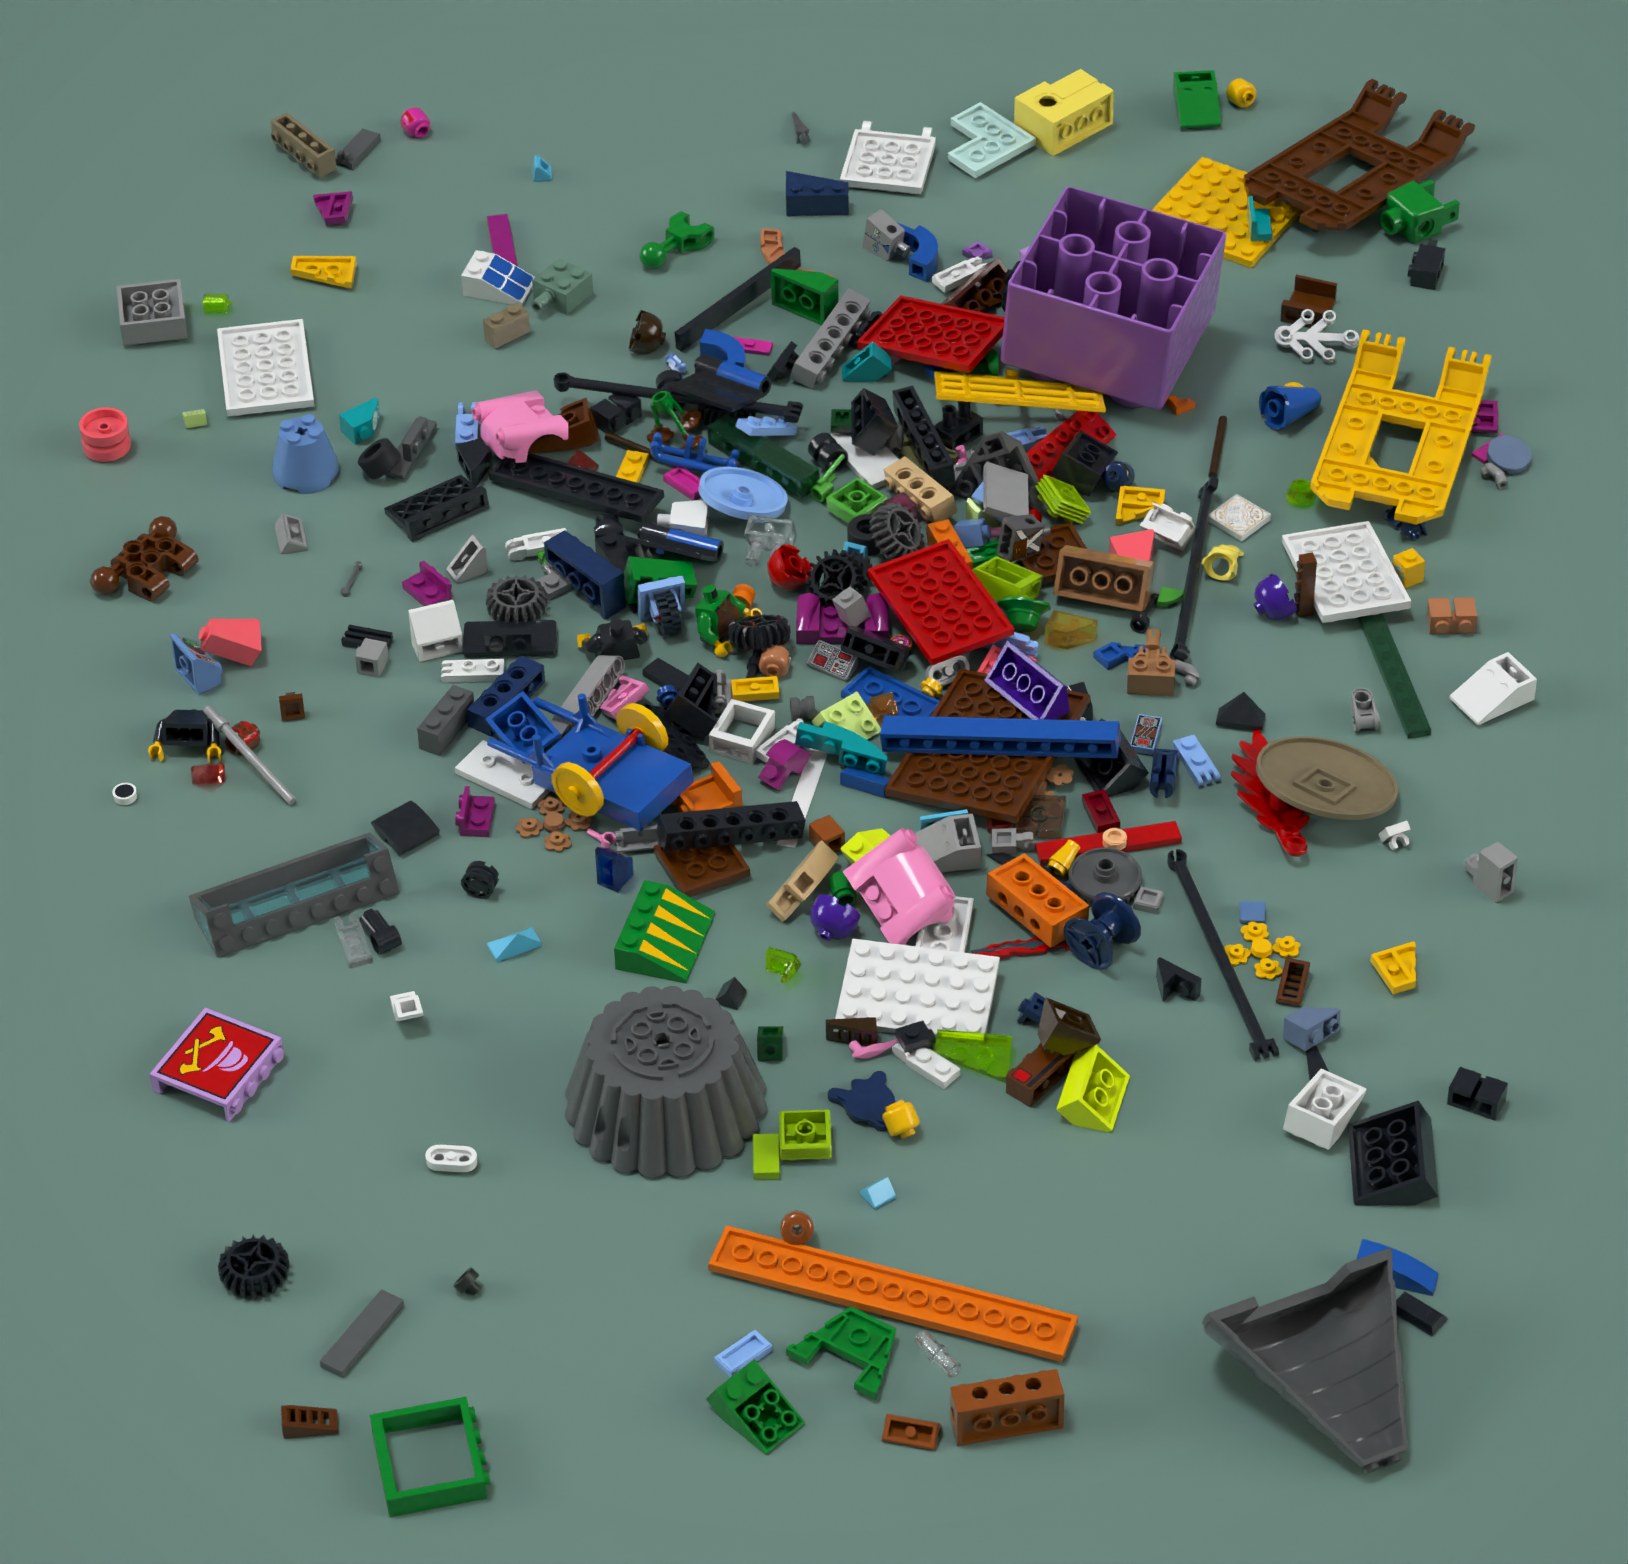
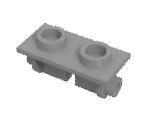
M717 669L714 671V674L717 675V695L715 696L717 709L715 713H723L731 700V679H726V674L721 669Z
M657 824L646 826L641 832H637V829L620 828V831H615L617 853L654 849L655 845L660 844L656 833Z

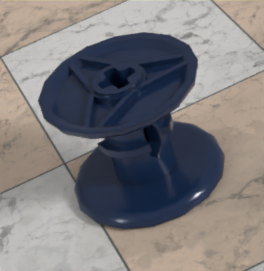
M1106 892L1096 894L1092 900L1091 911L1094 918L1091 921L1073 918L1064 925V937L1072 953L1082 963L1099 970L1108 968L1113 962V949L1111 946L1113 940L1123 944H1131L1137 942L1141 936V926L1132 908L1123 899Z

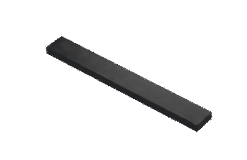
M793 247L675 331L676 349L682 352L700 339L705 329H714L770 289L771 270L773 268L796 270L801 267L800 250Z

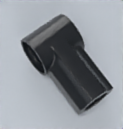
M369 909L364 911L362 917L359 918L360 925L370 937L371 944L377 954H382L402 945L397 928L394 925L389 926L378 910Z

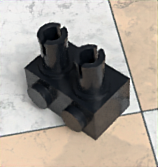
M958 401L957 411L955 406L945 405V407H942V421L934 426L944 446L956 451L957 446L964 445L965 447L983 435V418L971 411V402Z

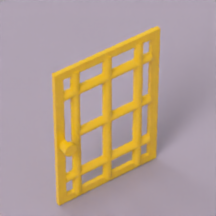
M1006 368L1005 377L934 371L936 399L1106 412L1102 393L1066 382L1018 378L1019 369Z

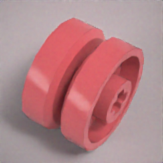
M108 407L97 408L87 412L81 418L79 427L84 454L88 458L99 462L115 461L129 452L131 440L128 421L122 411Z

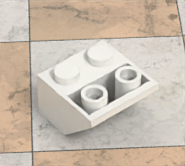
M453 600L408 610L412 646L419 662L463 652L462 632Z

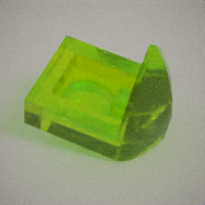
M769 947L765 953L766 971L782 975L781 983L790 981L801 967L800 960L793 953Z

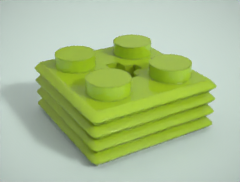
M1043 475V479H1040L1041 482L1035 485V489L1039 493L1037 495L1038 499L1048 506L1047 512L1054 518L1060 516L1066 522L1083 524V521H1086V518L1089 517L1088 514H1091V510L1075 487L1050 476Z
M830 1110L780 1111V1159L795 1161L798 1159L822 1160L831 1158Z

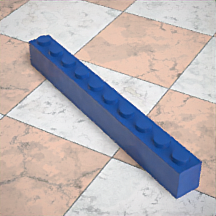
M885 715L880 731L882 752L1117 758L1121 734L1119 721Z

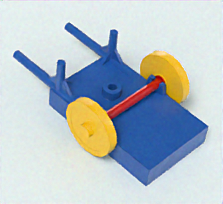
M583 693L578 695L579 711L577 713H572L535 697L533 703L538 708L576 724V726L545 754L541 736L538 734L532 736L534 752L531 754L494 738H489L487 742L489 747L531 765L535 784L556 793L560 800L575 813L589 817L599 812L639 831H642L694 782L690 763L663 752L668 746V735L660 719L651 710L636 703L626 704L616 715V724L619 732L599 724L589 713L586 695Z

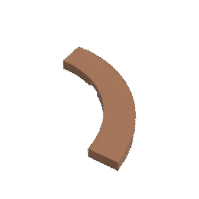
M761 229V252L768 265L785 254L782 246V230ZM799 267L798 269H796V270H800V271H813V270H810V269L804 270V269H802V268H800V267Z

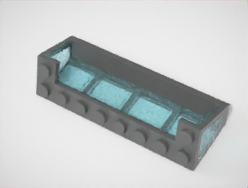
M369 832L189 895V899L198 925L215 955L220 957L400 892L388 848Z

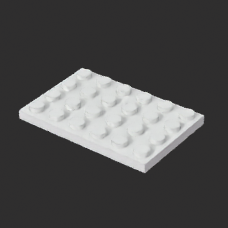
M303 319L217 329L227 417L314 407Z
M1369 521L1282 535V544L1296 572H1298L1297 561L1300 554L1313 552L1316 558L1314 607L1322 623L1411 608V599Z
M852 939L835 1019L876 1017L877 1032L895 1034L896 1028L923 1020L927 1028L933 1030L935 1039L984 1045L1000 957Z

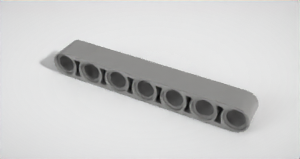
M597 656L561 708L577 713L579 711L578 695L583 693L586 695L589 713L594 716L622 676L625 669L624 659L621 656ZM555 715L550 722L559 731L561 736L543 749L544 754L572 730L576 724Z

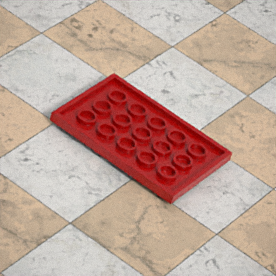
M900 295L857 341V347L863 350L871 342H874L889 356L970 373L1002 338L1005 317Z
M950 539L868 569L869 578L932 666L1014 635V627Z

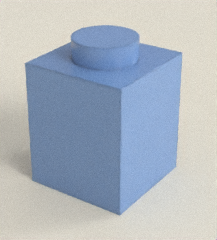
M986 518L960 520L954 526L965 548L984 546L991 537V529L986 524Z

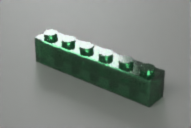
M727 414L707 426L708 444L728 456L731 455L734 449L739 450L738 462L753 471L768 476L780 484L783 489L800 499L809 495L811 488L820 479L818 468L764 436H750L736 427L737 420Z

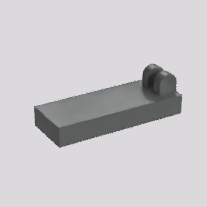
M362 128L343 150H339L338 155L335 157L336 166L344 164L349 166L350 170H354L381 140L380 133Z

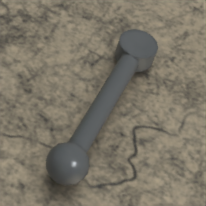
M360 561L354 563V570L346 586L341 589L343 597L350 595L349 589L358 570L362 568Z

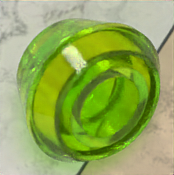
M1297 479L1291 482L1285 492V498L1292 506L1302 508L1312 504L1316 499V494L1310 489L1311 483L1309 481Z

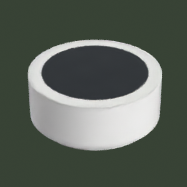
M120 783L113 788V799L119 805H129L137 799L136 787L131 783Z

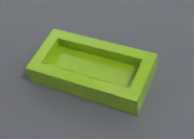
M779 1133L753 1134L754 1180L780 1179Z

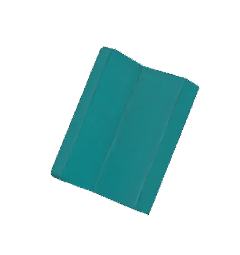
M1248 196L1247 219L1250 240L1272 241L1269 209H1254L1253 196Z

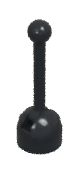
M1157 593L1151 595V601L1144 613H1138L1132 618L1130 627L1136 633H1145L1150 625V619L1147 615L1158 600L1159 595Z

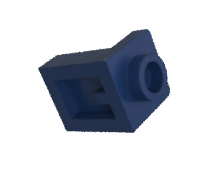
M1036 992L1029 1000L1024 998L1018 1008L1020 1015L1017 1021L1022 1024L1028 1017L1040 1024L1046 998Z

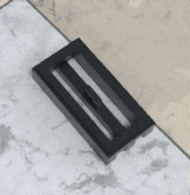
M349 624L348 631H345V637H342L341 642L343 646L357 648L358 646L361 647L365 638L387 642L388 648L393 640V633Z

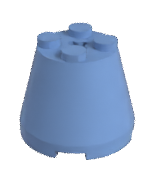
M311 414L284 420L280 423L272 472L274 481L282 489L287 487L299 490V494L314 493L330 486V481L337 474L339 475V462L322 424Z

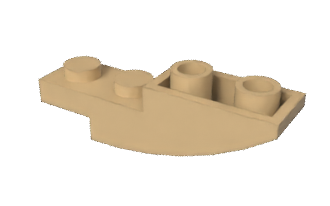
M822 840L819 841L765 906L782 922L785 921L817 887L839 856Z

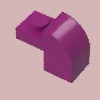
M780 740L767 752L766 756L770 758L758 778L780 791L790 772L794 771L800 775L812 754L789 740Z

